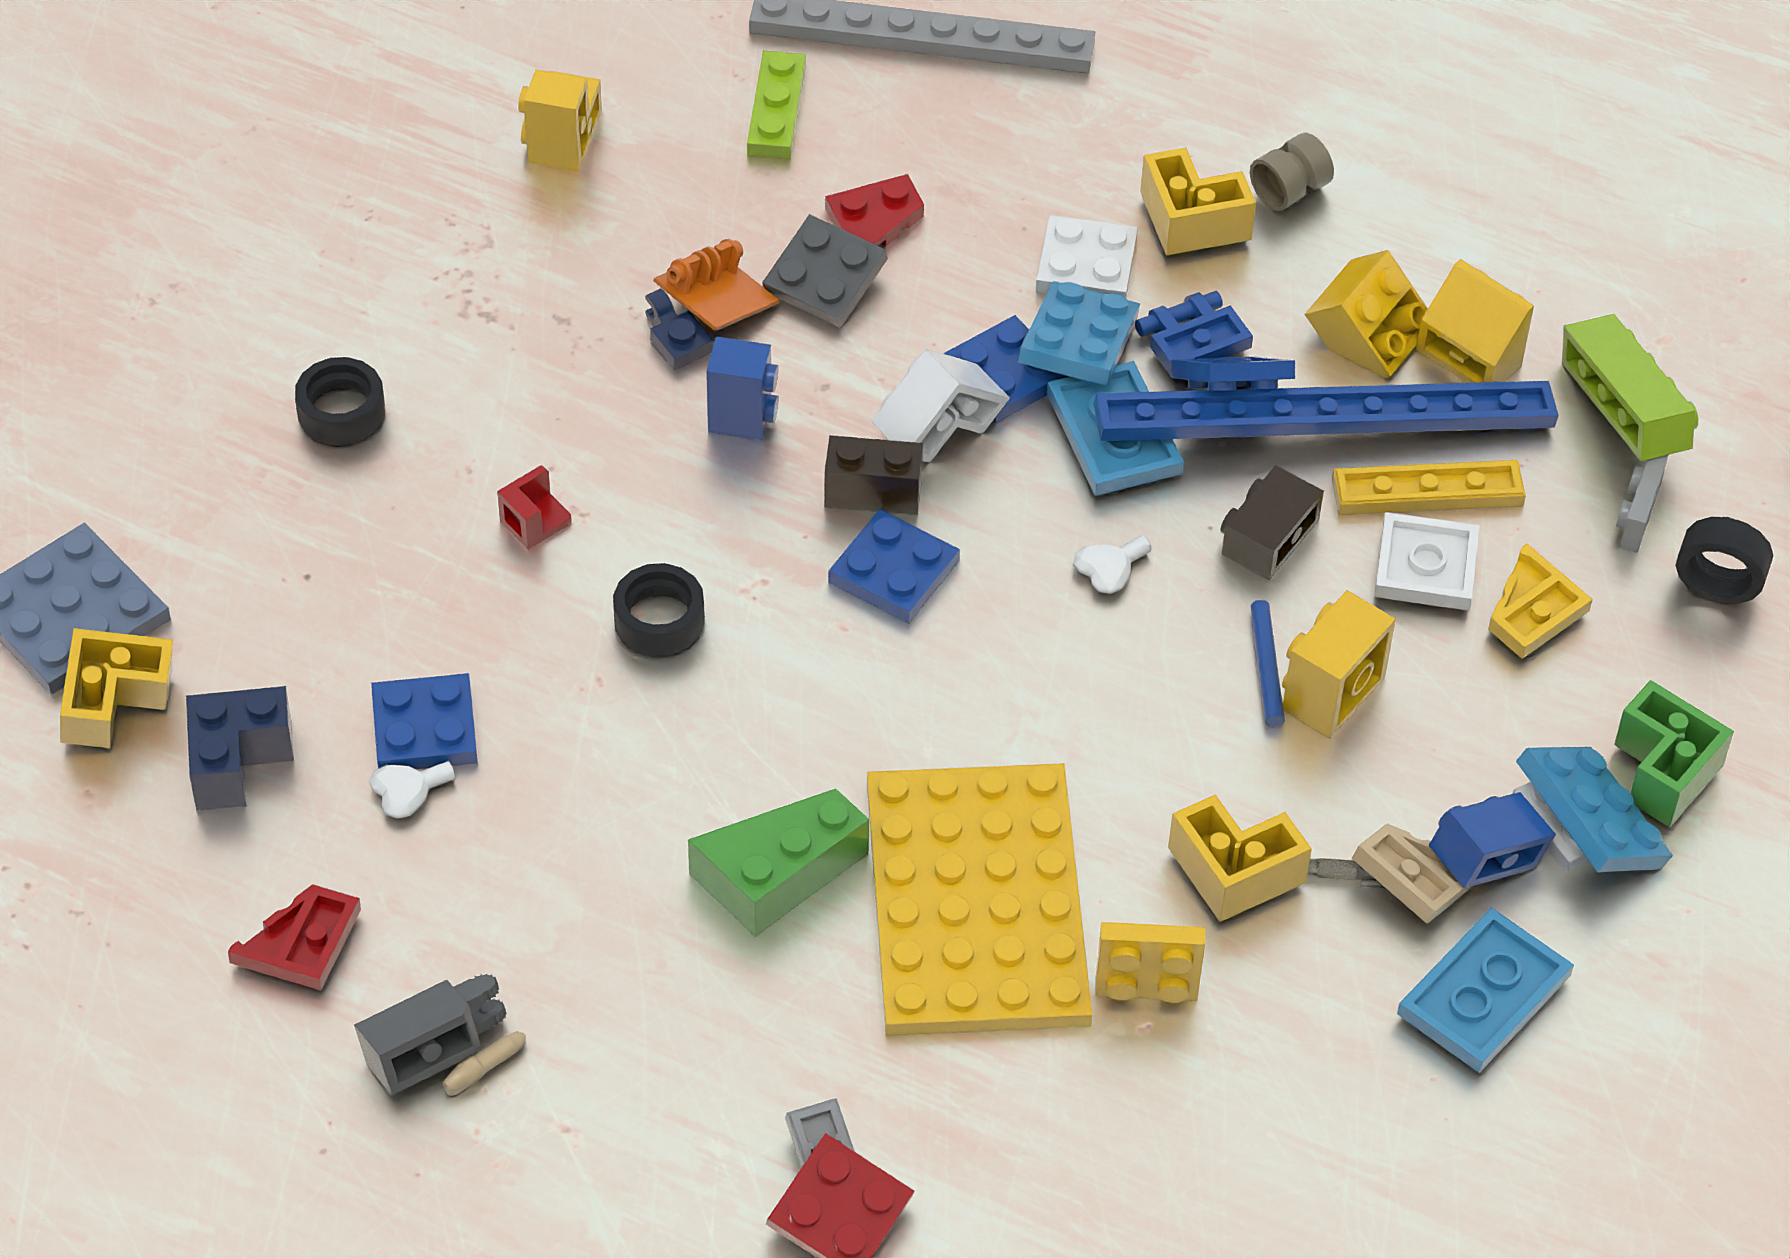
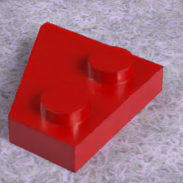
M908 174L825 196V210L834 226L877 246L879 244L888 246L898 238L900 231L910 228L924 217V203Z
M312 884L297 895L290 906L276 911L264 920V929L245 944L237 941L231 945L228 950L230 964L322 990L361 911L360 898Z

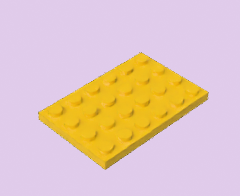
M1065 764L867 772V796L886 1036L1091 1026L1092 1006Z

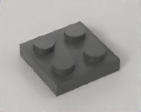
M809 214L762 284L766 290L778 299L841 328L888 260L885 249Z

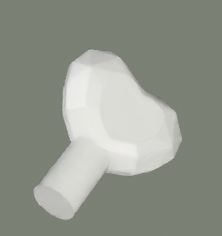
M1141 535L1120 548L1108 544L1086 546L1074 554L1073 566L1080 573L1091 578L1092 586L1098 592L1112 594L1124 587L1131 574V562L1151 552V544L1145 536Z
M449 761L423 771H418L410 766L385 765L373 772L369 783L373 791L382 796L381 805L385 814L399 819L412 815L426 800L429 789L455 780V774Z

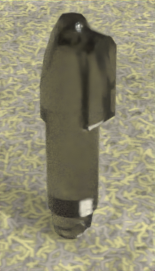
M1310 859L1308 874L1317 875V878L1357 880V882H1360V887L1385 888L1354 860Z

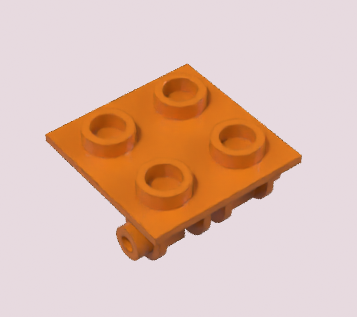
M731 239L722 240L714 248L708 246L701 249V251L693 252L689 257L672 261L667 272L654 277L653 282L715 331L773 307L780 302L777 297L738 267L740 257L743 256V247L740 242Z

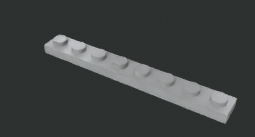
M754 0L749 19V33L1081 73H1090L1095 43V31L837 0Z

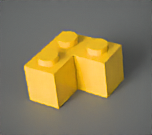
M535 69L529 87H522L518 103L519 112L525 115L521 129V143L527 144L528 163L579 172L602 112L600 79Z
M1186 147L1144 155L1140 193L1166 256L1252 240L1256 201L1243 171L1200 179Z
M73 628L60 711V743L110 748L117 705L166 710L173 664V639Z
M1216 794L1172 813L1168 849L1219 922L1306 883L1312 848L1286 812L1243 831Z

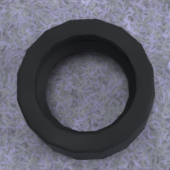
M334 357L319 361L305 370L295 385L298 421L304 432L317 442L332 446L351 445L360 442L377 431L385 417L382 380L376 370L364 361L350 357ZM336 389L358 391L367 397L366 402L360 407L346 413L332 414L320 411L313 406L314 401L324 393Z
M1711 516L1697 520L1686 530L1675 566L1680 580L1689 590L1702 598L1723 604H1740L1753 600L1762 592L1774 555L1770 542L1759 530L1748 523L1730 517ZM1702 553H1724L1743 562L1747 568L1729 569L1719 566L1708 560Z
M666 563L643 565L626 574L618 582L614 591L615 631L621 641L635 652L653 657L671 656L688 649L699 639L705 625L703 588L696 577L682 567ZM659 595L677 598L687 606V612L680 619L668 624L655 625L640 621L631 615L630 610L638 601L650 596Z

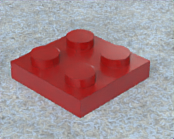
M825 1133L767 1218L765 1225L816 1258H872L915 1191Z

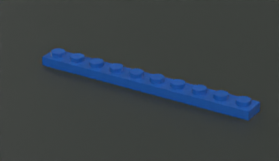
M1549 381L1096 393L1094 402L1101 441L1555 428L1559 416Z

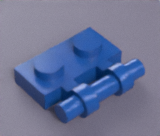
M1218 291L1205 295L1197 292L1185 297L1184 302L1170 308L1162 305L1150 310L1148 316L1135 320V329L1140 337L1152 334L1150 348L1170 376L1172 359L1229 357L1252 348L1253 335L1231 305L1219 309L1223 306V301Z

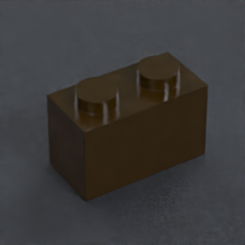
M829 435L824 476V507L877 512L881 509L887 513L918 515L922 485L923 443Z
M1275 465L1264 479L1257 478L1248 490L1245 502L1240 508H1232L1225 516L1220 528V532L1224 534L1222 555L1270 580L1318 523L1324 490Z

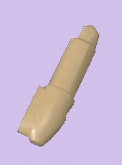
M519 1031L505 1035L476 1055L460 1062L443 1082L447 1094L450 1096L459 1094L478 1082L486 1072L517 1053L526 1044V1035Z

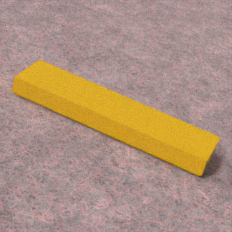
M1518 460L1333 468L1332 484L1338 515L1524 506L1526 498Z

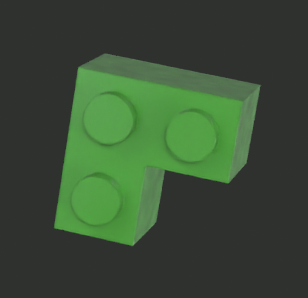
M1652 680L1642 688L1623 710L1614 745L1642 762L1637 768L1631 790L1635 806L1668 827H1671L1724 766L1734 731Z

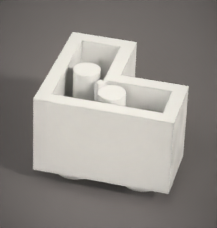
M925 349L910 364L908 373L896 389L885 397L881 404V409L871 422L888 440L923 443V461L930 463L957 427L983 434L1010 397L976 363Z

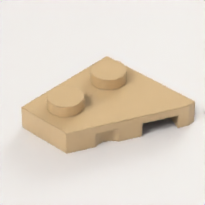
M1387 823L1357 847L1352 859L1428 924L1473 886L1468 888L1462 887L1429 847L1431 841L1417 839L1409 832Z

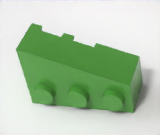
M835 788L688 839L689 874L756 937L869 854V818Z

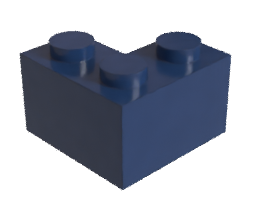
M286 686L186 696L189 776L196 811L246 806L245 765L294 761L292 720Z

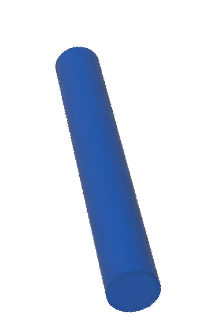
M1257 600L1250 605L1265 723L1269 727H1279L1284 724L1285 718L1270 605L1265 600Z

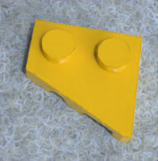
M1525 544L1519 552L1518 561L1512 574L1507 579L1502 597L1497 602L1492 613L1488 630L1523 659L1588 613L1593 599L1529 544Z

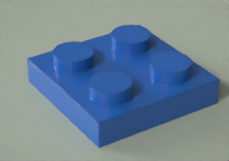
M1016 315L943 353L976 363L1010 397L993 421L995 423L1047 396L1048 382L1070 377L1018 363L1020 348L1029 329Z
M1258 356L1172 359L1171 376L1176 379L1188 380V388H1208L1211 391L1236 390V386H1250L1251 389L1278 388V380L1295 379V360Z
M879 509L828 570V583L909 624L960 561V549Z
M469 673L371 683L378 769L385 765H403L414 769H425L447 761L450 762L451 766L478 763Z

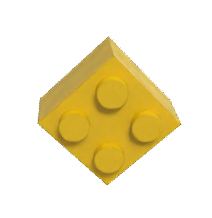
M1348 590L1334 604L1328 602L1324 605L1316 617L1314 626L1307 634L1299 633L1287 650L1286 657L1290 661L1288 671L1282 681V687L1285 688L1283 710L1331 739L1385 679L1396 619Z

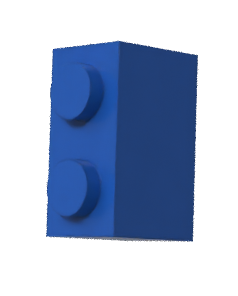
M723 337L715 338L706 371L709 433L763 440L767 422L775 423L779 396L771 395V392L774 393L776 390L779 367L778 365L771 364L770 344Z
M1518 792L1499 798L1492 796L1483 802L1465 807L1460 805L1452 807L1440 818L1438 822L1439 828L1429 843V847L1462 887L1468 888L1535 869L1556 836V833L1523 794Z

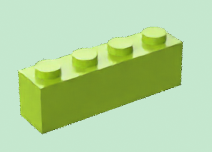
M1615 314L1563 325L1562 364L1640 461L1693 449L1694 429L1698 427V414L1694 404L1685 399L1676 388L1673 379L1664 374L1656 364L1652 354L1647 353L1637 342L1634 333L1627 329Z

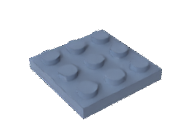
M85 522L0 574V642L50 695L65 686L73 628L145 636L171 620L169 607Z

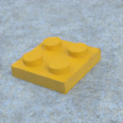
M1101 922L1095 975V996H1109L1116 1000H1129L1132 998L1161 999L1170 1003H1178L1184 1000L1197 1001L1205 950V927Z

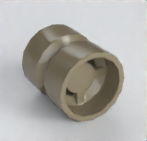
M1305 132L1288 140L1279 149L1271 150L1254 160L1250 165L1249 174L1253 188L1261 201L1272 210L1283 211L1300 201L1306 194L1315 192L1329 184L1334 177V166L1324 144L1314 135Z

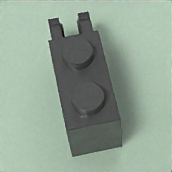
M480 974V976H475L474 979H468L454 987L448 980H444L354 1024L367 1066L391 1096L476 1054L480 1046L478 1035L493 1028L494 1025H499L506 1018L505 1015L507 1013L503 1001L500 1002L499 999L495 1000L493 998L499 993L496 977H493L492 974Z

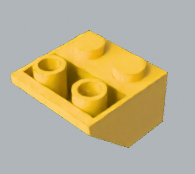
M1389 250L1351 259L1304 315L1328 350L1386 378L1391 377L1417 345L1421 319L1428 308Z
M1460 259L1454 264L1421 319L1416 350L1466 383L1505 382L1522 367L1534 305L1526 301L1521 295L1512 292L1490 278L1485 272L1474 268Z

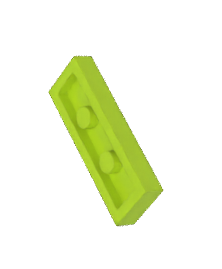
M763 50L747 140V156L791 159L806 69V54Z

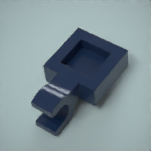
M661 288L645 295L646 301L652 307L645 310V314L651 324L655 326L650 328V340L673 370H677L712 352V338L690 311L677 316L670 298Z

